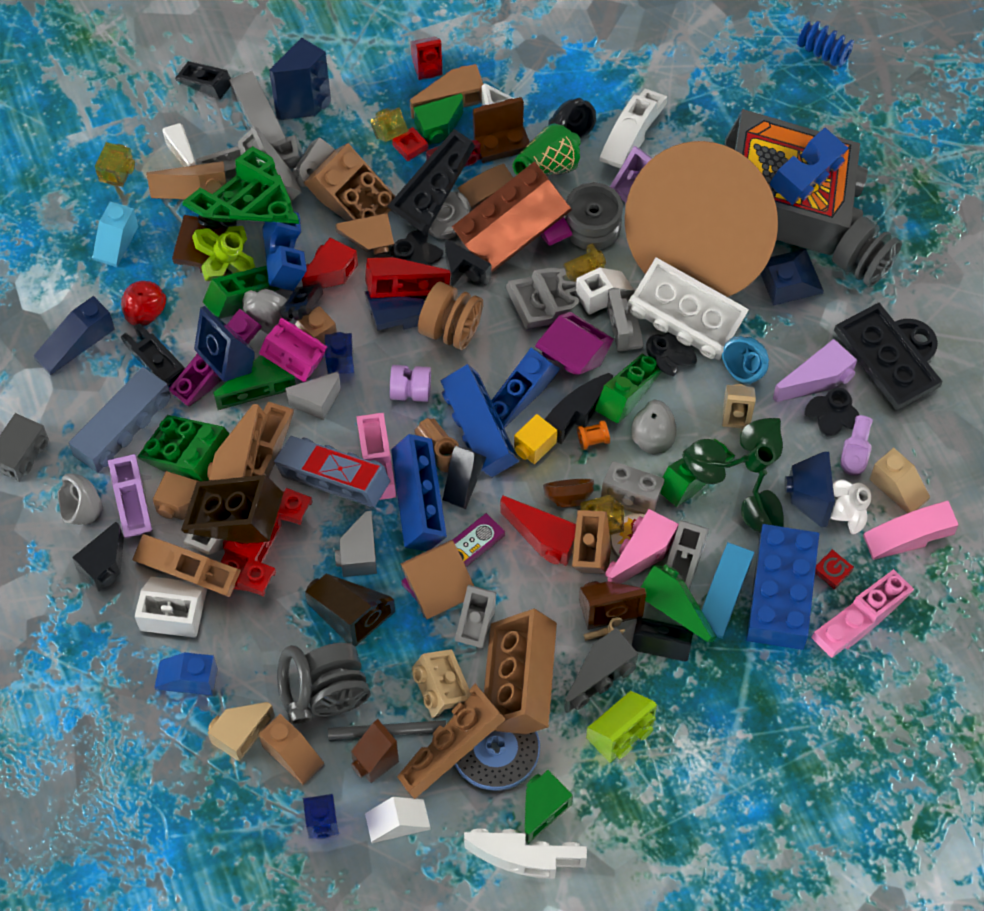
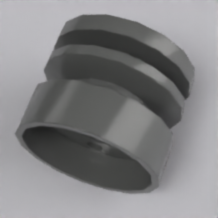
M863 216L842 237L833 254L832 261L846 272L853 270L857 266L855 278L858 280L863 279L865 285L873 287L893 266L901 250L902 241L897 237L891 239V233L888 231L878 236L879 225Z
M342 642L329 644L305 655L311 674V698L309 703L314 715L324 717L339 715L359 707L368 700L371 695L370 689L366 683L365 674L360 671L362 668L354 645Z

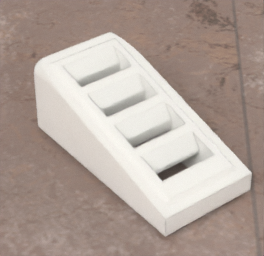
M179 123L163 128L166 145L183 167L196 165L183 124Z

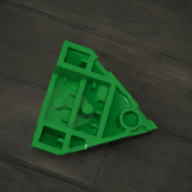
M253 146L235 159L236 176L216 192L211 194L200 187L182 201L183 206L200 216L220 222L248 220L299 224L298 216L293 211L292 202L280 175L276 171L273 158Z

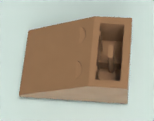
M349 143L337 148L303 182L321 203L345 221L388 213L390 209L387 206L396 197Z

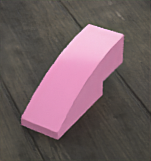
M384 413L356 416L362 459L380 462L385 467V471L391 481L379 500L396 498Z
M944 501L890 520L865 532L863 537L872 559L875 560L926 547L929 541L955 535L959 524L949 501Z

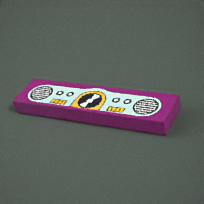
M485 513L452 541L467 567L505 536V531ZM404 578L401 581L402 586L416 599L407 579Z

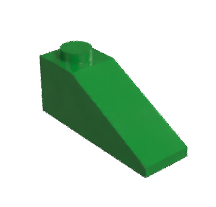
M267 265L213 278L202 302L218 318L222 319L234 316L239 309L244 311L242 298L247 291L252 290L258 293L261 290L268 289L276 292L281 288L269 286Z
M261 355L253 361L250 374L229 380L213 392L217 409L221 410L285 393V388L296 385L295 376Z
M664 564L663 567L654 565L641 585V588L646 590L645 601L705 641L714 642L717 636L686 583L677 577L679 572L667 564Z

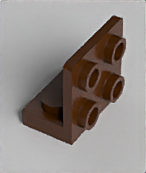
M522 97L506 99L502 102L482 105L473 109L474 140L480 142L482 164L519 155L530 143L523 126L524 101Z

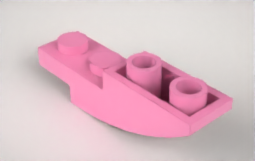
M893 569L858 595L850 606L817 629L811 638L833 658L846 648L848 650L875 628L913 592L914 588Z

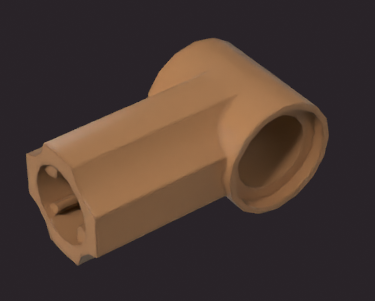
M426 418L414 429L415 435L432 439L436 466L440 471L448 472L452 452L455 445L459 446L454 438L446 434L434 418Z

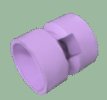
M392 365L390 400L406 401L408 397H411L415 402H429L431 367L415 366L413 370H410L406 365Z

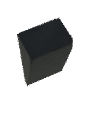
M190 61L186 63L175 77L177 82L217 99H222L231 87L229 82L231 77L227 70Z
M455 445L442 500L466 509L486 457Z

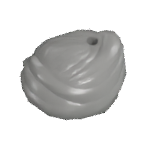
M268 289L261 290L258 293L252 290L247 291L242 298L244 312L262 326L260 330L267 334L278 325L282 317L281 308L287 301L282 295Z
M654 399L648 402L633 419L631 426L632 439L643 451L650 454L664 453L671 448L676 437V423L670 408L659 400Z
M74 473L65 474L62 478L63 485L58 490V502L62 520L65 523L74 525L93 523L103 511V505L95 487L88 479Z

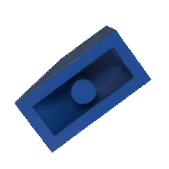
M184 652L160 660L155 690L213 696L218 671L214 655Z

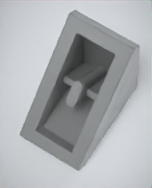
M338 372L285 388L289 406L324 420L341 390Z

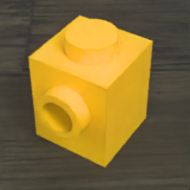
M538 414L531 418L514 435L515 452L519 457L524 460L528 459L534 465L557 443V429Z

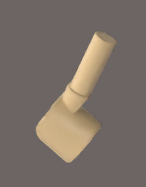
M615 617L610 621L608 627L584 634L585 641L604 637L614 630L613 627L619 626L622 623V619ZM625 629L619 630L622 635H623Z

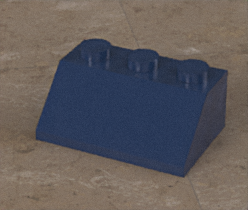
M301 37L269 70L276 118L279 120L316 116L322 109L327 108L331 101L326 52Z

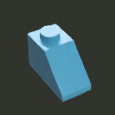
M109 202L98 224L93 260L118 267L139 227L134 208Z

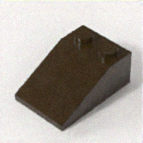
M267 475L196 482L181 530L187 534L245 544L269 542L284 493Z

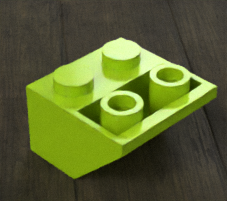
M630 691L587 727L586 739L609 763L617 757L622 759L631 751V745L638 739L641 741L645 740L653 732L657 704L649 698Z

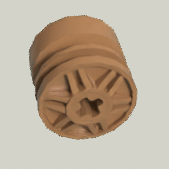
M443 282L436 283L429 292L422 307L418 322V332L434 340L440 339L444 334L443 340L446 345L450 346L453 344L456 349L462 351L470 343L478 328L483 310V299L476 295L471 297L470 293L466 291L458 297V290L455 287Z

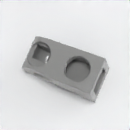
M320 137L310 143L293 170L299 187H307L303 182L335 151L332 146Z

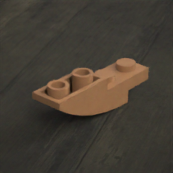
M142 534L132 559L140 564L228 597L231 596L241 571Z

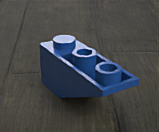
M532 347L491 400L504 428L547 388L561 369Z

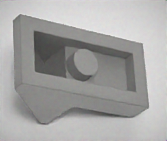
M472 585L467 586L455 641L479 648L484 647L490 620L495 614L496 592Z

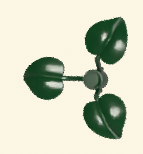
M780 418L759 419L746 425L740 433V444L749 453L731 462H725L726 453L724 448L712 439H700L683 451L682 456L688 471L697 480L706 484L722 482L726 477L725 468H730L743 462L749 471L759 473L752 491L754 496H749L742 502V517L751 529L761 533L763 524L784 527L783 508L779 498L770 490H764L759 493V487L764 476L767 474L766 468L782 454L783 441Z

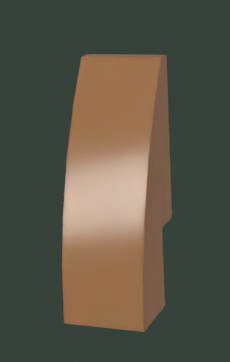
M268 402L263 410L266 415L252 476H270L275 465L274 460L280 453L294 413V409Z

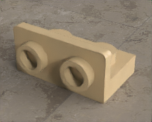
M452 649L422 654L412 667L413 679L419 686L424 704L432 718L439 717L445 709L455 708L459 702L464 704L471 696L470 689Z

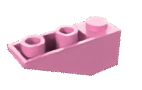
M648 509L644 518L639 516L632 529L634 532L630 540L627 538L624 540L619 550L621 556L617 562L612 561L605 573L608 581L622 584L663 560L674 542L679 524Z

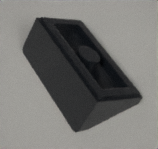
M638 617L632 647L637 652L688 661L693 632L684 626Z

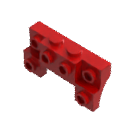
M289 488L282 491L284 494L269 542L245 544L224 540L223 548L225 554L220 563L241 570L233 590H244L261 596L265 595V589L272 576H275L276 569L262 562L282 526L281 520L301 525L308 506H311L313 503L312 497Z

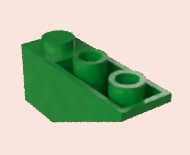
M643 353L604 385L595 411L617 424L631 413L662 372L657 367L656 360Z
M713 439L724 448L726 453L725 462H731L736 455L728 450L723 443ZM683 458L669 465L662 477L664 478V485L660 494L677 507L692 498L706 483L697 480L688 471Z

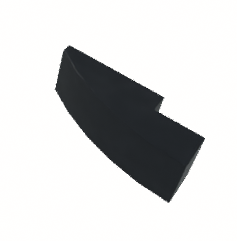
M604 374L581 385L562 399L544 420L557 429V443H563L575 424L578 426L582 425L583 428L588 425L597 412L595 409L604 385L613 378L612 374Z

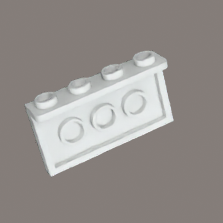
M657 257L627 304L630 313L636 318H645L652 322L653 326L659 331H668L675 335L682 344L692 345L698 348L705 357L717 360L721 359L724 345L734 337L749 311L744 306Z

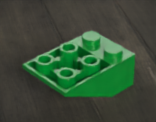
M167 415L161 421L152 437L145 443L144 448L137 457L163 472L168 471L199 482L209 481L207 474L208 466L213 462L215 452L229 436V432L223 426Z

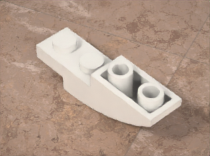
M644 89L639 96L634 94L614 125L599 161L621 168L633 147L637 146L639 148L644 142L645 132L666 106L667 96L648 89Z
M473 829L471 832H464V847L482 860L510 872L537 878L555 879L556 867L586 868L587 846H580L576 842H566L562 846H550L547 842L538 841L533 842L531 845H525V833H519L518 830L505 829L501 833H489L486 829Z

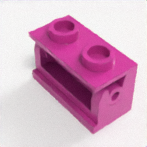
M281 317L278 325L265 337L259 354L301 381L306 382L320 364L327 346Z

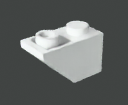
M601 267L578 277L576 281V297L580 300L588 315L607 307L608 291L610 289L619 288L621 298L633 295L635 290L622 271Z

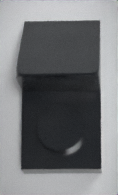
M450 240L445 242V258L447 268L451 272V286H454L463 274H466L470 280L478 281L486 286L492 279L491 263Z

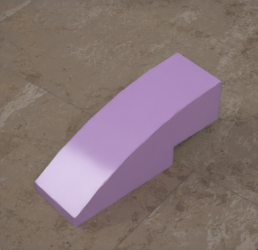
M132 454L108 460L124 538L153 532L136 455Z

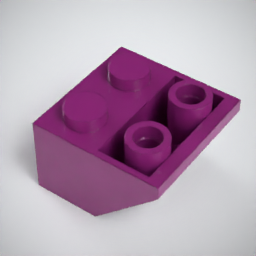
M568 312L558 316L538 340L535 347L542 351L544 357L562 363L568 372L580 375L601 366L614 338L572 312Z

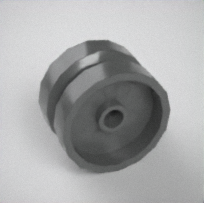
M595 182L582 184L572 190L566 201L572 211L565 215V220L572 231V236L568 237L569 240L582 249L592 251L605 249L614 244L620 236L623 204L620 195L613 188Z

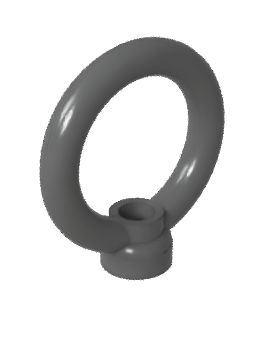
M287 646L282 651L278 662V691L281 702L288 712L289 722L291 724H301L313 720L312 710L308 707L311 698L310 668L306 656L299 647ZM292 658L296 663L299 675L298 701L295 702L289 685V667Z

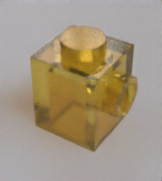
M108 142L105 143L95 164L99 182L120 187L124 186L128 175L132 174L135 168V160L132 158L130 148L122 144Z
M612 495L581 502V510L605 511L607 513L610 535L624 532V506Z

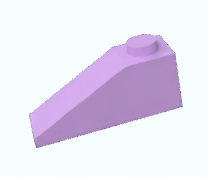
M833 339L776 384L773 399L776 402L832 390L841 383L846 384L855 375L854 369L857 359Z

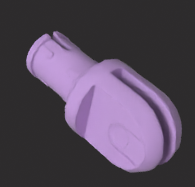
M858 415L855 417L852 436L844 441L841 467L849 475L863 473L868 464L872 449L868 442V437L873 420L867 416Z

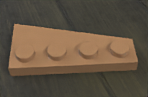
M476 683L469 690L471 696L464 704L459 702L451 711L454 716L445 727L439 726L432 734L433 738L428 747H421L397 776L414 799L427 790L429 786L450 770L453 765L473 750L477 744L506 720Z

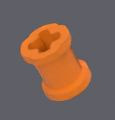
M604 420L599 421V424L584 428L582 425L577 426L578 440L582 450H587L588 446L599 443L610 444V435Z

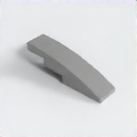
M251 71L229 79L231 88L247 118L250 129L254 126L257 127L272 147L286 143V138L253 72Z

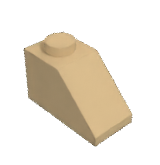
M743 384L726 386L722 427L744 428L751 423L756 399L754 387H747Z
M894 447L874 464L869 480L906 513L918 510L930 499V495L915 466Z
M268 702L226 709L221 716H216L208 727L209 731L207 733L211 743L240 762L259 737V733L274 718L273 706Z

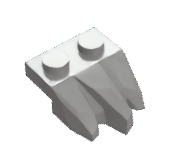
M564 268L534 270L532 277L508 281L506 289L526 329L550 325L559 315L568 313L580 302L577 297H574L576 295V281L563 280L566 275Z

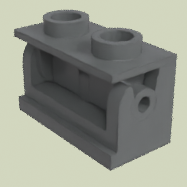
M17 413L13 415L0 434V473L9 477H14L15 475L16 480L20 482L23 476L31 471L35 458L39 452L41 453L45 450L49 438L44 425Z

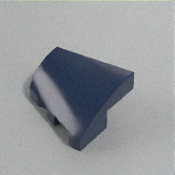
M365 291L367 304L377 331L402 325L403 330L418 326L421 310L425 303L423 299L414 297L370 298L369 291Z

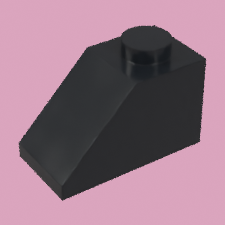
M117 522L113 523L72 557L76 569L98 592L102 588L113 584L121 573L124 536Z

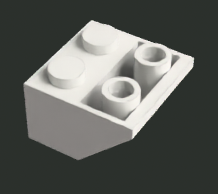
M151 577L141 589L135 619L139 630L196 638L207 588L183 580Z

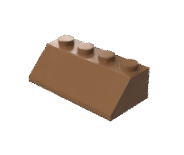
M535 608L493 622L490 625L484 694L506 719L494 731L529 734L549 728L557 623Z

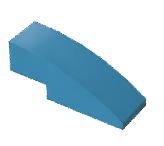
M728 542L702 608V612L714 633L721 639H723L754 556L753 551Z

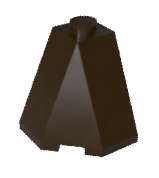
M327 573L320 579H314L305 591L307 604L347 643H351L355 647L395 613V602L391 596Z

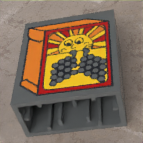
M742 109L725 138V146L736 150L748 158L759 169L769 184L777 170L793 156L802 163L809 165L800 155L809 141L820 131ZM837 137L848 147L843 156L845 162L836 172L831 169L828 172L830 176L821 186L815 184L813 186L815 188L814 191L804 201L800 198L792 205L770 186L778 215L776 240L827 255L833 254L848 229L859 218L863 217V210L853 207L854 197L861 195L868 174L867 167L858 165L860 143Z

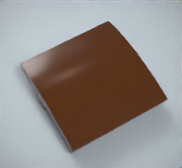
M184 215L172 260L174 264L199 267L200 273H203L201 267L210 256L195 248L192 235L197 229L208 228L198 223V217ZM221 225L217 229L211 230L220 237L228 228ZM228 268L226 269L223 276L227 275Z

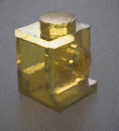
M399 107L393 110L386 108L378 111L375 114L376 117L369 120L376 139L387 142L408 132Z

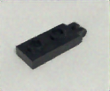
M321 284L296 287L281 308L282 318L289 322L293 318L294 320H301L303 316L309 315L324 294Z

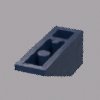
M92 296L70 312L34 354V358L52 375L115 330L110 312L95 296Z

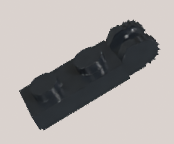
M140 323L134 329L137 335L142 338V341L136 343L127 333L121 336L124 344L148 371L166 382L168 386L175 382L185 369L153 333L150 334Z

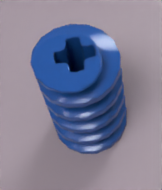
M808 21L799 34L797 45L799 47L805 46L808 52L814 51L813 53L816 57L822 55V59L824 61L830 60L833 66L839 65V67H842L852 52L854 40L851 39L845 44V35L836 39V30L829 35L827 34L829 26L825 25L820 30V21H816L813 26L811 21Z

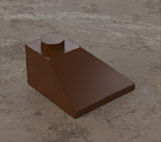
M593 581L580 587L579 602L587 630L607 626L615 617L621 618L622 622L643 617L646 600L645 588L609 581L602 583Z

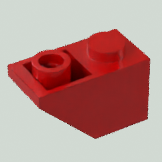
M434 36L411 41V57L418 80L443 75L441 40Z
M330 237L324 245L319 246L311 263L306 264L307 272L302 278V285L321 284L322 289L345 284L358 266L357 251Z

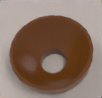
M568 479L544 484L543 489L545 496L559 507L584 505V502L593 493L594 480Z

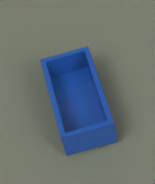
M767 524L762 525L758 543L746 641L804 650L809 632L819 532Z

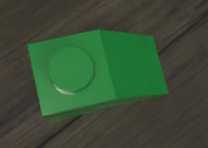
M457 94L414 107L416 128L428 145L442 142L454 130L463 115L462 94Z
M549 770L542 775L536 774L526 785L525 841L528 844L572 805L573 794Z

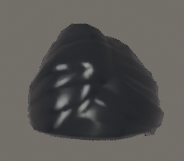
M582 98L568 100L555 111L548 125L553 123L563 125L571 133H576L581 139L594 128L596 110L589 101Z

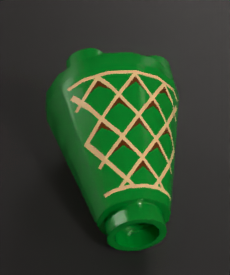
M553 123L546 126L514 160L513 170L515 174L518 175L534 161L546 176L562 175L577 169L580 160V137L576 133H571L563 125Z

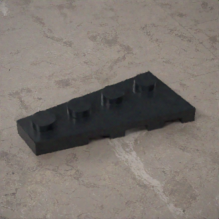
M454 129L387 207L426 236L475 148L474 143Z

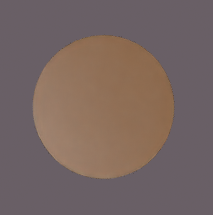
M685 142L674 145L657 154L642 168L635 178L625 207L626 237L632 255L644 274L647 273L657 257L713 290L729 297L751 284L767 265L777 239V207L765 177L744 155L730 147L714 142Z

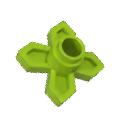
M243 226L228 227L226 232L220 235V237L210 228L197 229L192 235L195 248L210 256L201 267L205 281H211L213 278L223 276L227 268L232 273L256 268L253 258L242 252L243 245L247 241Z

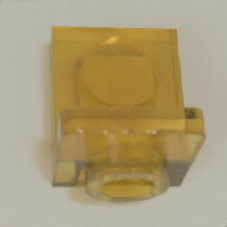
M590 244L587 245L586 254L564 263L563 268L570 281H577V278L600 267L604 268L606 260L600 250L597 251L594 245Z

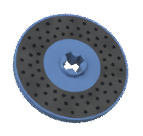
M493 731L477 744L473 750L455 764V767L464 779L479 788L495 791L513 788L524 782L532 774L538 763L540 741L537 731L529 734ZM494 742L500 747L498 753H494V750L491 748Z

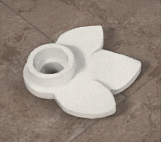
M836 480L833 482L836 500L830 519L848 521L850 533L856 534L864 528L867 522V508L871 503L870 490L863 483L851 484L846 480Z

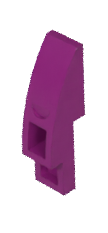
M241 309L236 312L227 324L247 344L251 342L262 328L258 322ZM197 353L171 385L169 391L189 407L210 392L222 379Z

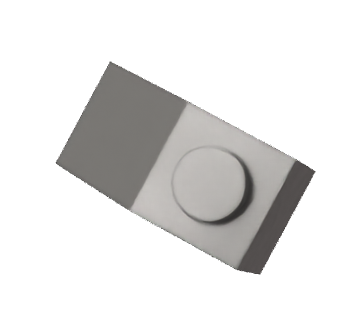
M365 511L339 539L340 550H335L336 567H342L343 577L377 574L372 512Z

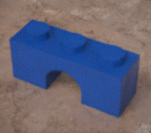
M823 128L809 141L800 155L809 165L802 163L793 156L777 170L769 185L792 205L800 198L804 201L814 191L815 188L813 186L815 184L821 186L830 176L828 172L831 169L836 172L845 162L843 156L848 147L827 128Z
M298 212L294 213L298 216L299 224L265 222L262 226L269 286L294 291L307 272L304 251L294 249L296 240L301 233Z

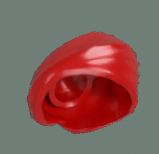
M151 281L134 282L126 288L121 299V309L126 321L135 326L139 323L142 326L149 325L162 313L166 304V295L157 284Z

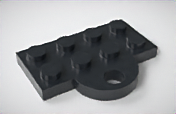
M879 302L835 325L834 332L896 411L941 387L943 381L929 365L935 356L938 341L935 332L926 323L909 318L894 321ZM914 335H924L928 341L918 342Z

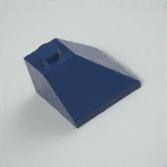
M806 249L770 257L767 265L760 273L773 306L823 294L824 292Z
M206 306L200 307L194 350L223 382L250 374L255 358V352L252 347Z
M829 451L821 452L792 465L789 476H785V492L790 493L791 504L820 527H827L835 503Z

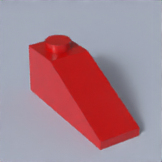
M394 257L367 258L365 281L370 298L428 296L436 283L443 282L450 285L451 272L447 269Z
M502 495L500 499V513L545 560L552 564L560 563L567 566L574 551L576 524Z

